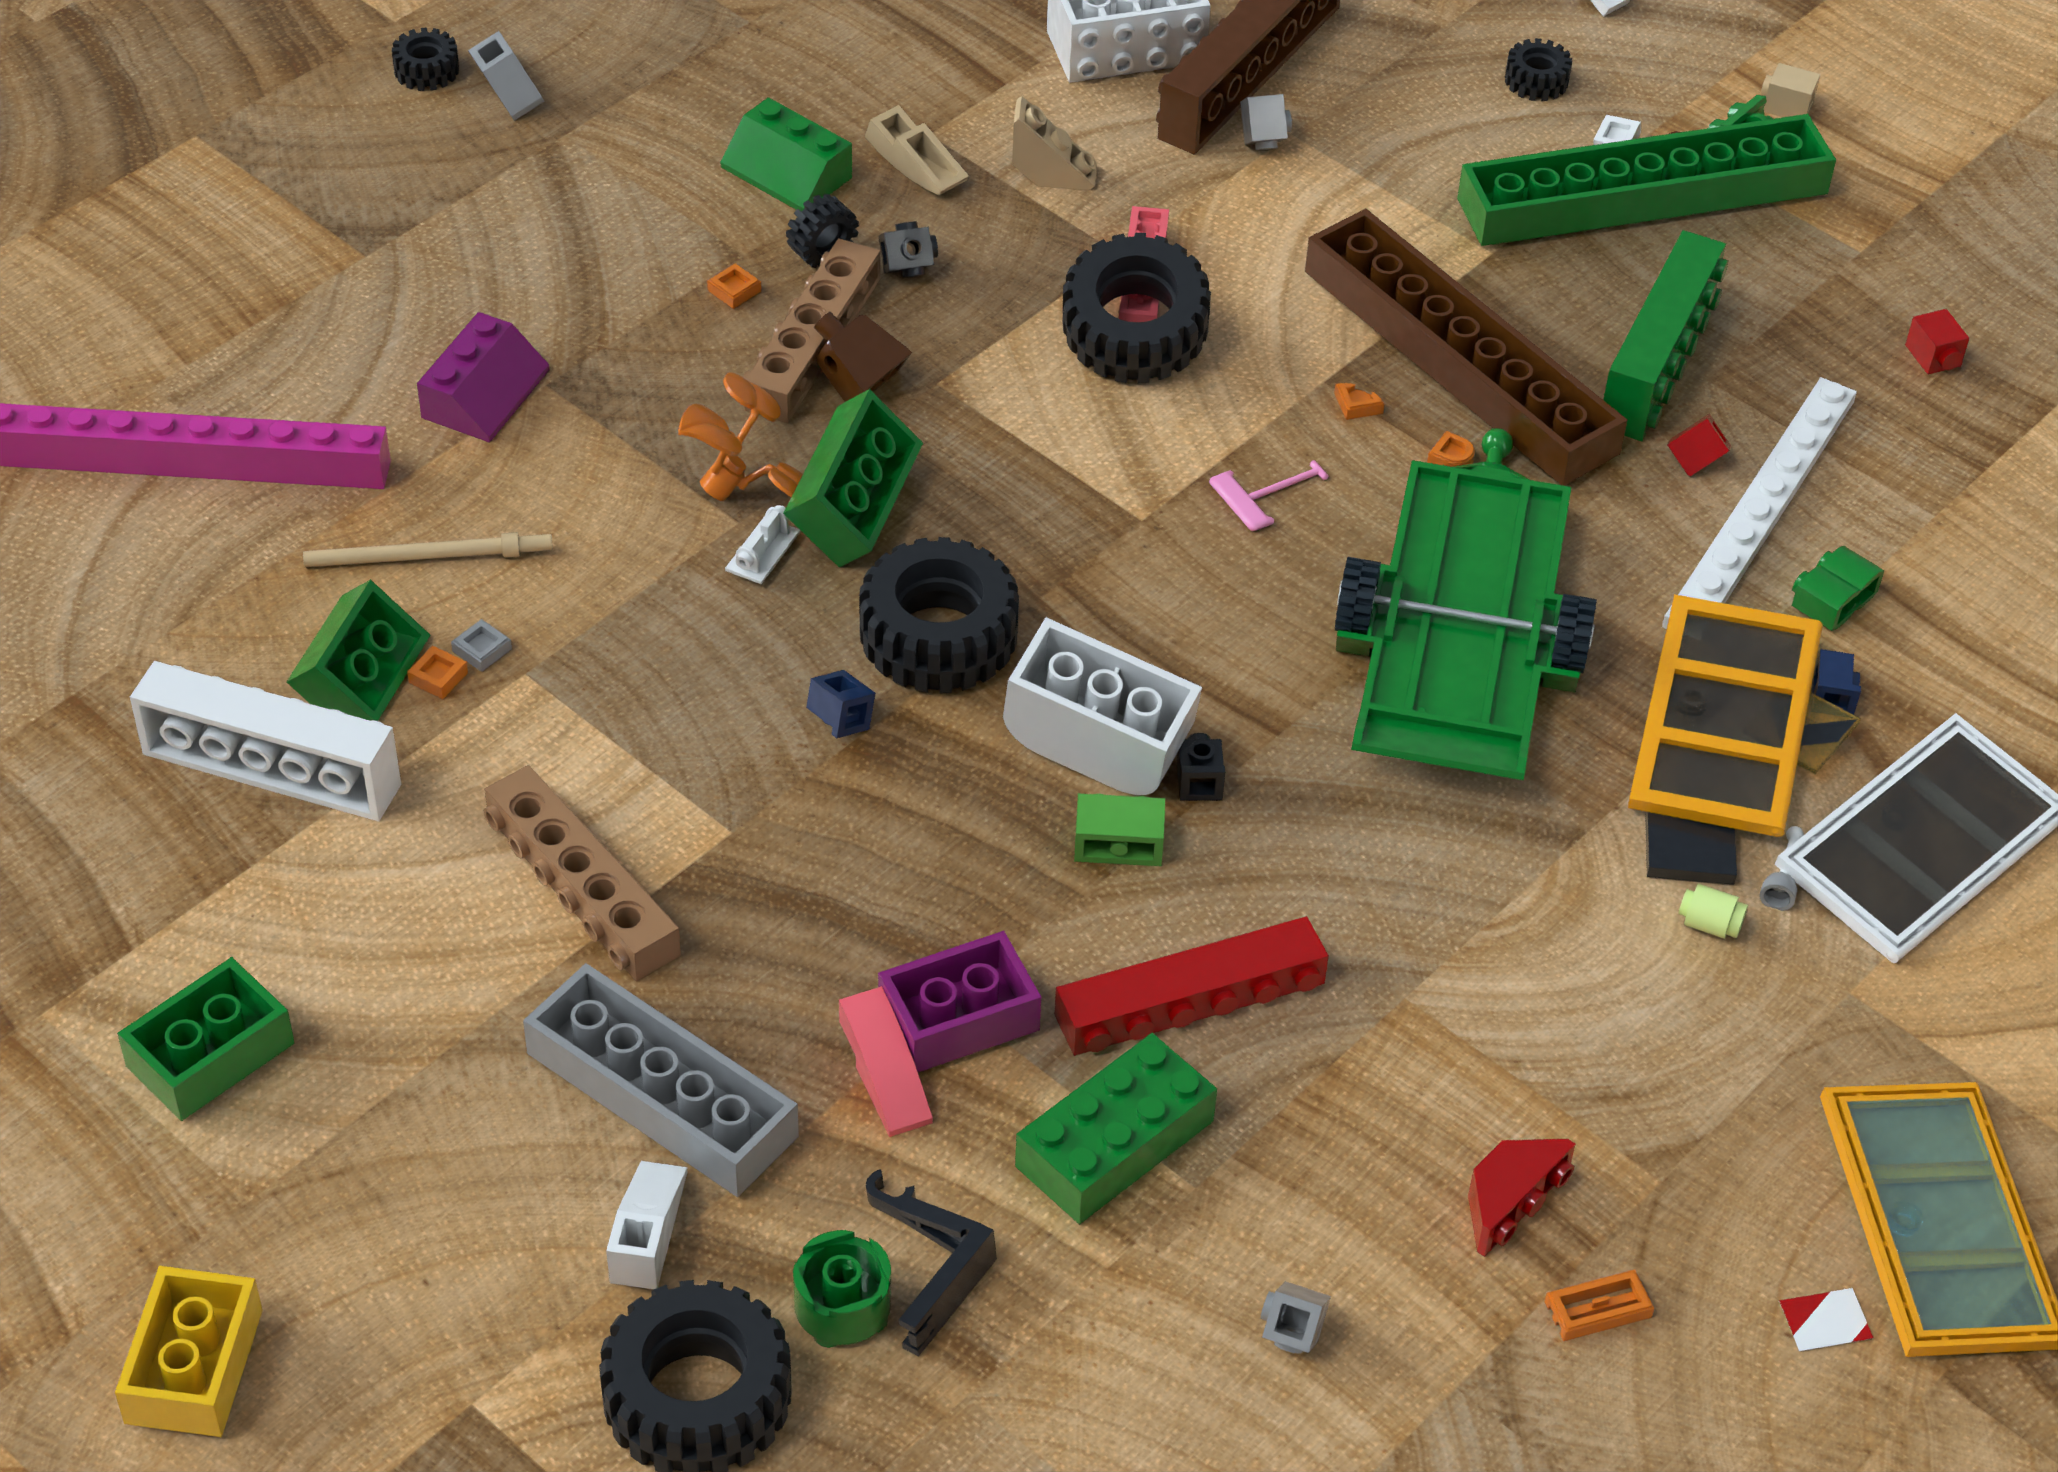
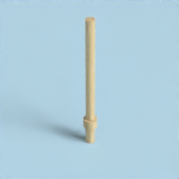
M518 532L502 533L501 538L303 551L304 567H320L503 554V558L520 557L521 552L553 550L551 534L519 536Z

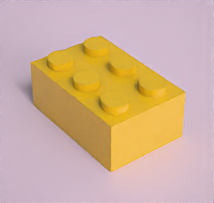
M167 1266L158 1267L115 1390L124 1424L222 1437L263 1312L255 1278Z

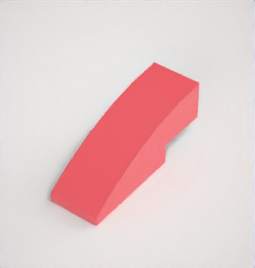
M883 987L839 999V1022L856 1056V1069L888 1136L892 1137L932 1124L933 1117L915 1063Z

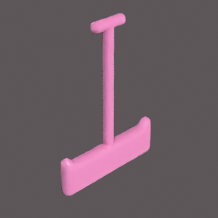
M1314 460L1310 463L1311 470L1247 494L1233 478L1234 473L1231 470L1210 478L1209 483L1248 529L1257 531L1274 524V519L1268 517L1253 500L1316 475H1319L1322 480H1327L1329 476Z

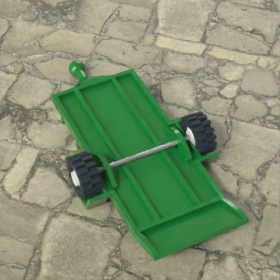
M1494 428L1486 432L1482 438L1481 445L1483 452L1487 456L1486 462L1450 467L1415 460L1411 461L1390 565L1381 564V562L1347 557L1337 601L1338 607L1335 620V631H1338L1336 651L1369 657L1370 648H1373L1351 750L1524 781L1540 677L1543 678L1542 687L1576 692L1580 673H1584L1588 650L1591 647L1597 599L1554 593L1572 487L1530 480L1502 465L1503 458L1507 457L1513 449V439L1506 430Z

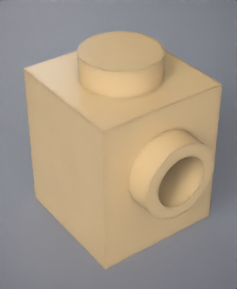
M1778 63L1773 76L1766 75L1762 86L1761 95L1766 96L1767 100L1764 112L1781 117L1809 114L1815 100L1820 74Z

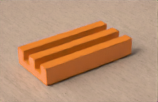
M1635 1269L1548 1292L1544 1301L1548 1310L1552 1309L1553 1311L1552 1319L1555 1325H1560L1561 1327L1560 1335L1563 1341L1652 1318L1655 1309ZM1624 1289H1632V1292L1620 1294L1613 1297H1609L1607 1295L1592 1299V1302L1579 1305L1576 1307L1565 1309L1564 1305L1576 1303L1579 1301L1591 1299L1594 1297L1606 1295Z

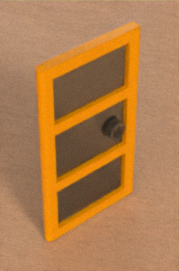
M1674 594L1628 808L1775 837L1783 836L1823 628L1822 622Z

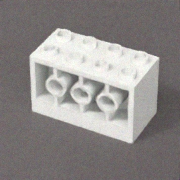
M1048 0L1047 33L1069 83L1174 68L1179 64L1184 55H1189L1198 46L1202 37L1208 36L1211 5L1208 0Z

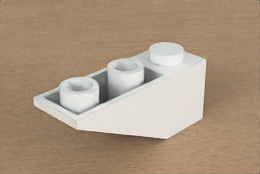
M646 1161L640 1162L617 1210L606 1250L610 1283L653 1290L658 1288L688 1172L687 1167Z

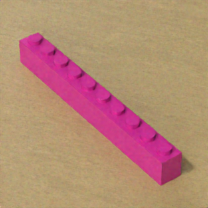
M0 403V466L384 489L391 463L386 426Z

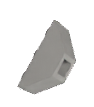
M499 31L468 50L514 121L545 102Z

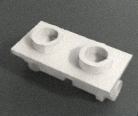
M777 505L770 507L766 511L763 519L744 544L738 548L735 556L725 567V571L759 584L764 582L800 533V529L789 526V519L783 514L786 509L784 506Z

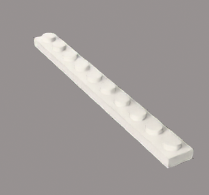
M1820 377L1678 595L1726 603L1853 405L1857 391ZM1671 607L1664 616L1662 627L1667 629ZM1686 619L1683 636L1700 643L1712 623Z

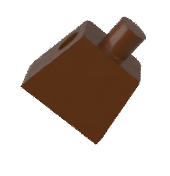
M830 311L814 326V329L827 341L816 357V362L844 402L868 389L872 392L877 390L901 369L912 354L905 345L866 315H859L845 327Z

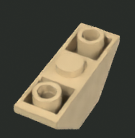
M1023 96L1019 97L1016 100L1013 124L1012 164L1038 187L1091 190L1095 187L1097 162L1094 157L1074 143L1065 130L1056 127L1046 118L1038 106L1032 105Z

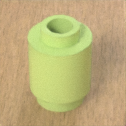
M1698 883L1695 891L1686 890L1678 914L1686 916L1685 926L1723 939L1727 935L1737 938L1748 905L1738 902V896Z

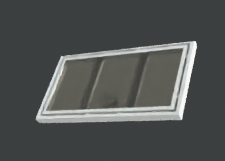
M1955 713L1778 855L1775 865L1779 869L1785 870L1798 885L1889 961L1897 963L2058 827V794Z

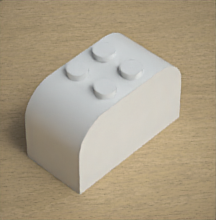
M1046 617L1008 680L1003 719L1007 729L1014 738L1031 751L1121 792L1132 795H1147L1153 793L1160 785L1194 724L1202 687Z

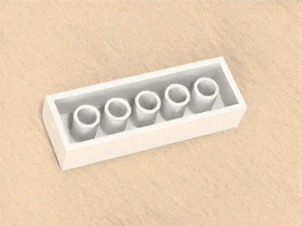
M158 661L152 663L130 696L142 753L146 756L378 822L401 786L393 727L378 721H369L344 714L339 710L326 709L305 703L296 698L290 699L265 692L260 688L247 687L226 681L217 676L211 677L186 670L181 666H172Z

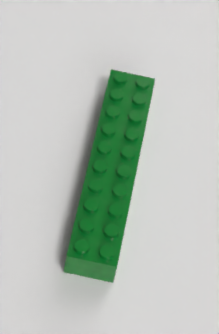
M1809 114L1466 163L1462 164L1457 199L1480 245L1486 246L1825 195L1829 192L1836 158Z

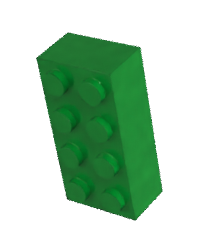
M870 389L837 406L783 514L838 567L871 552L923 442Z
M1151 1033L1016 1134L1015 1167L1080 1225L1214 1121L1217 1088L1155 1034Z

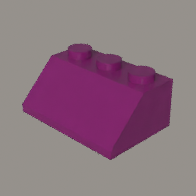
M477 312L417 382L421 418L490 443L549 372V364L512 323Z

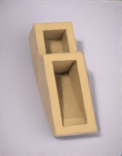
M899 105L870 120L865 138L890 164L921 187L941 195L968 180L969 175L927 125L922 123L916 126Z

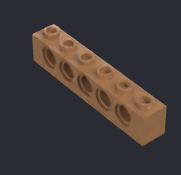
M838 238L830 252L826 251L823 254L820 267L816 273L808 277L804 291L799 299L795 298L792 301L789 314L784 322H779L776 325L773 338L768 346L761 348L753 369L745 372L743 378L762 387L775 398L781 409L778 421L789 423L822 371L816 362V357L827 341L814 329L815 324L830 311L845 327L857 317L880 281V250ZM745 407V411H751V409Z
M530 765L484 788L487 807L483 811L489 826L495 832L500 830L507 837L514 854L520 859L525 857L532 865L539 882L544 886L549 884L566 912L570 914L574 912L579 917L588 936L595 942L599 940L606 947L611 961L619 970L625 969L637 982L681 956L679 927Z

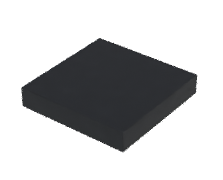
M1645 812L1647 877L1735 884L1737 865L1734 828Z

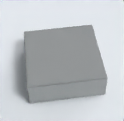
M482 619L451 641L452 652L481 672L512 650L511 639Z

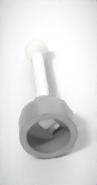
M1792 826L1787 830V848L1804 835L1800 827ZM1780 869V872L1770 874L1766 877L1761 887V902L1767 907L1781 911L1790 909L1794 905L1797 895L1795 880L1783 869Z

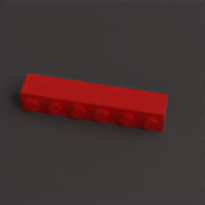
M1305 916L1058 986L1055 992L1054 1015L1074 1056L1086 1052H1099L1108 1046L1124 1041L1143 1039L1151 1033L1173 1027H1185L1197 1020L1215 1015H1227L1236 1009L1256 1003H1268L1277 997L1298 991H1310L1319 985L1325 984L1329 955L1309 918Z

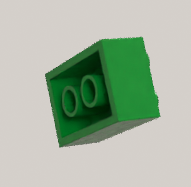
M230 957L117 1033L126 1067L180 1121L189 1117L295 1044L288 1009L233 957Z

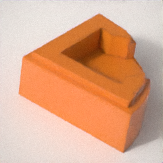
M1351 383L1335 384L1334 394L1346 420L1383 414L1385 404L1376 393L1371 392L1369 394L1355 389V384Z

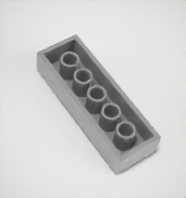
M587 963L523 1020L528 1055L737 1198L799 1137L798 1104Z

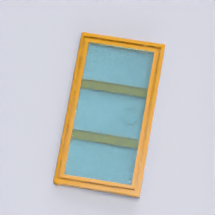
M1978 1083L1824 1087L1820 1099L1905 1356L2058 1350V1300Z

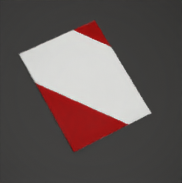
M1853 1288L1779 1300L1799 1351L1874 1339Z

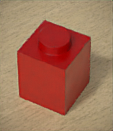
M1947 309L1913 316L1905 346L1927 375L1961 367L1970 338Z

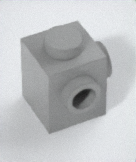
M1284 94L1247 97L1240 101L1245 145L1255 144L1256 150H1270L1278 148L1277 142L1288 138L1287 132H1291L1292 119L1290 111L1285 110Z
M1285 1281L1275 1293L1269 1291L1260 1318L1267 1321L1262 1338L1274 1341L1276 1347L1291 1353L1300 1354L1303 1351L1309 1353L1318 1343L1331 1296Z

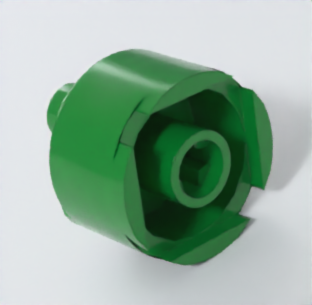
M847 1230L826 1232L811 1239L803 1247V1253L797 1262L795 1261L793 1268L795 1314L802 1328L814 1337L817 1344L830 1348L837 1345L858 1343L882 1331L887 1326L891 1310V1265L883 1247L873 1239L869 1238L868 1242L855 1237V1232Z

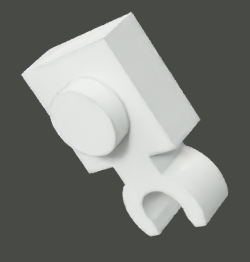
M1606 115L1593 140V144L1638 139L1641 133V122Z

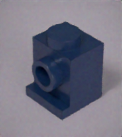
M1820 649L1812 682L1811 714L1853 720L1861 694V686H1859L1860 672L1853 671L1854 654Z
M840 670L811 678L806 708L821 718L825 724L833 727L831 735L838 739L870 729L876 693L845 670Z

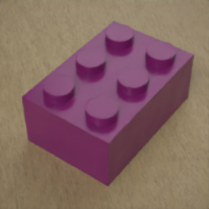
M1005 931L878 973V987H883L891 1004L917 1072L1040 1031L1042 997Z

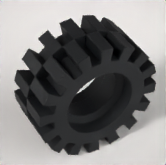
M421 28V32L416 33L415 29L409 30V36L403 33L399 36V41L395 40L393 42L394 74L401 85L406 83V88L413 89L416 85L418 91H424L427 86H430L431 91L437 90L436 85L440 84L444 88L448 86V80L453 82L456 79V75L459 74L457 44L454 37L450 38L449 33L445 31L440 34L439 29L433 28L432 32H428L427 28Z
M1535 38V43H1531L1530 39H1526L1523 41V45L1518 42L1514 45V49H1510L1505 72L1506 86L1510 85L1509 90L1511 92L1518 91V96L1521 98L1529 95V100L1535 101L1536 97H1541V101H1548V96L1554 100L1559 97V93L1563 95L1566 92V88L1569 85L1572 58H1570L1568 50L1563 51L1564 47L1558 44L1554 47V41L1548 40L1544 44L1541 43L1542 39Z
M824 194L823 198L820 195L814 196V203H811L809 200L804 202L805 209L802 212L799 209L794 212L797 218L796 220L790 219L788 226L791 229L786 230L788 245L807 264L814 268L817 265L820 267L823 254L826 251L830 252L838 238L853 242L851 238H856L859 233L855 229L859 227V221L856 220L855 214L838 198L832 197L830 194Z

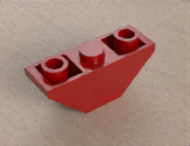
M1570 1139L1502 1140L1473 1169L1468 1199L1476 1250L1479 1254L1485 1257L1497 1244L1501 1247L1506 1245L1515 1234L1518 1222L1525 1215L1533 1217L1544 1204L1546 1194L1554 1186L1559 1189L1565 1185L1575 1168L1571 1163L1576 1145Z

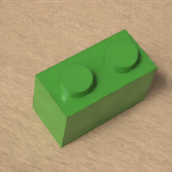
M1078 793L1074 862L1162 866L1165 798Z

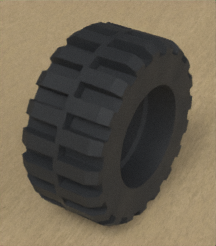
M1123 233L1112 236V241L1106 242L1103 239L1093 244L1091 252L1085 250L1076 258V264L1069 268L1066 274V283L1063 285L1062 324L1063 333L1067 336V344L1070 350L1075 354L1078 353L1077 359L1085 367L1094 366V373L1105 378L1108 375L1114 376L1115 381L1127 383V379L1137 380L1138 384L1149 383L1150 378L1157 377L1158 380L1171 377V371L1174 369L1177 372L1182 371L1189 365L1190 359L1198 356L1202 350L1203 342L1207 339L1211 300L1207 274L1201 270L1200 262L1193 255L1187 257V249L1177 243L1172 246L1168 244L1167 238L1158 235L1154 239L1146 237V233H1135L1134 237H1125ZM1141 294L1159 300L1168 307L1169 311L1151 321L1128 322L1114 317L1103 307L1117 297Z
M938 537V541H928L927 538L916 539L912 545L907 546L906 543L894 547L891 555L886 552L875 561V566H872L863 578V585L860 587V642L863 644V651L867 659L871 663H875V668L885 677L893 676V681L896 684L905 688L908 684L915 686V690L928 693L929 689L940 690V694L952 693L954 688L961 687L962 691L975 687L976 682L979 680L983 683L996 675V669L1000 671L1010 660V655L1016 648L1019 595L1015 578L1009 574L1010 570L1000 559L994 561L995 555L983 547L978 550L974 548L972 542L962 539L960 543L952 542L950 537ZM941 607L960 611L967 616L950 622H930L916 618L911 614L927 608Z
M694 1280L679 1281L680 1287L668 1289L667 1285L651 1290V1298L645 1300L641 1296L628 1305V1316L624 1314L617 1316L610 1326L611 1336L609 1335L603 1341L600 1352L602 1363L599 1365L607 1425L612 1427L613 1437L622 1448L627 1449L630 1447V1455L633 1459L642 1465H647L649 1461L654 1462L655 1471L672 1472L673 1470L683 1472H728V1466L733 1463H737L739 1467H742L755 1459L754 1450L756 1448L761 1452L765 1451L775 1441V1431L783 1428L788 1417L792 1384L789 1343L785 1341V1330L778 1319L771 1318V1309L759 1299L750 1302V1293L739 1287L734 1286L730 1291L723 1289V1282L707 1280V1285H694ZM690 1356L715 1357L731 1364L741 1373L738 1381L727 1391L716 1397L700 1401H685L672 1398L660 1392L651 1384L654 1377L664 1367L676 1360Z

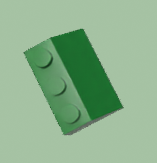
M768 97L743 115L720 164L724 170L795 210L799 209L802 212L805 209L804 202L809 200L811 203H814V196L820 195L823 198L824 194H832L852 178V143Z
M370 579L341 596L286 683L312 705L330 710H339L344 714L369 721H378L407 675V671L412 667L431 635Z

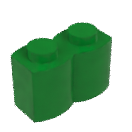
M1841 546L1833 552L1827 551L1820 558L1814 569L1810 572L1803 571L1795 580L1792 587L1795 595L1791 606L1810 618L1821 621L1823 626L1834 631L1842 626L1856 610L1861 609L1875 596L1879 590L1885 570L1846 546Z

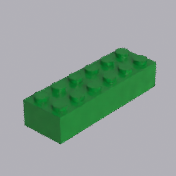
M1682 230L1609 369L1603 400L1627 419L1624 436L1642 442L1649 428L1656 429L1663 411L1661 404H1669L1675 387L1673 380H1681L1687 364L1685 356H1693L1699 339L1697 333L1704 334L1711 312L1708 311H1715L1719 304L1722 289L1717 288V283L1723 281L1729 260L1723 259L1726 243Z

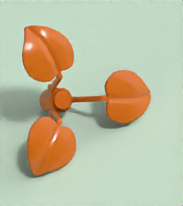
M727 373L723 379L727 392L741 405L751 409L750 416L738 436L736 437L733 432L729 431V427L723 418L701 404L690 405L683 413L679 424L678 435L696 438L720 451L714 464L700 479L702 488L713 498L725 501L737 486L744 490L749 483L768 474L769 479L775 486L792 497L803 473L786 463L780 462L776 467L767 464L745 477L746 464L738 457L742 450V442L759 414L767 420L775 422L781 415V409L775 398L765 389L749 382L736 373Z

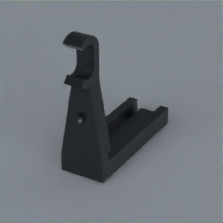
M879 1169L873 1172L866 1181L869 1204L902 1221L952 1253L899 1318V1325L909 1330L908 1336L902 1342L903 1349L919 1357L997 1260L994 1230L977 1221L916 1199L914 1186L905 1187V1192L898 1197H892L880 1191V1189L884 1188L882 1171Z

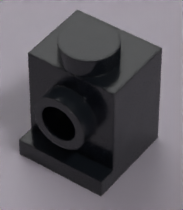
M1194 733L1183 741L1177 752L1180 801H1223L1226 772L1221 739H1211L1205 733ZM1190 778H1212V782H1190Z

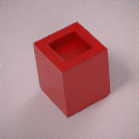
M1710 413L1672 437L1667 444L1689 476L1694 475L1729 452L1731 444Z

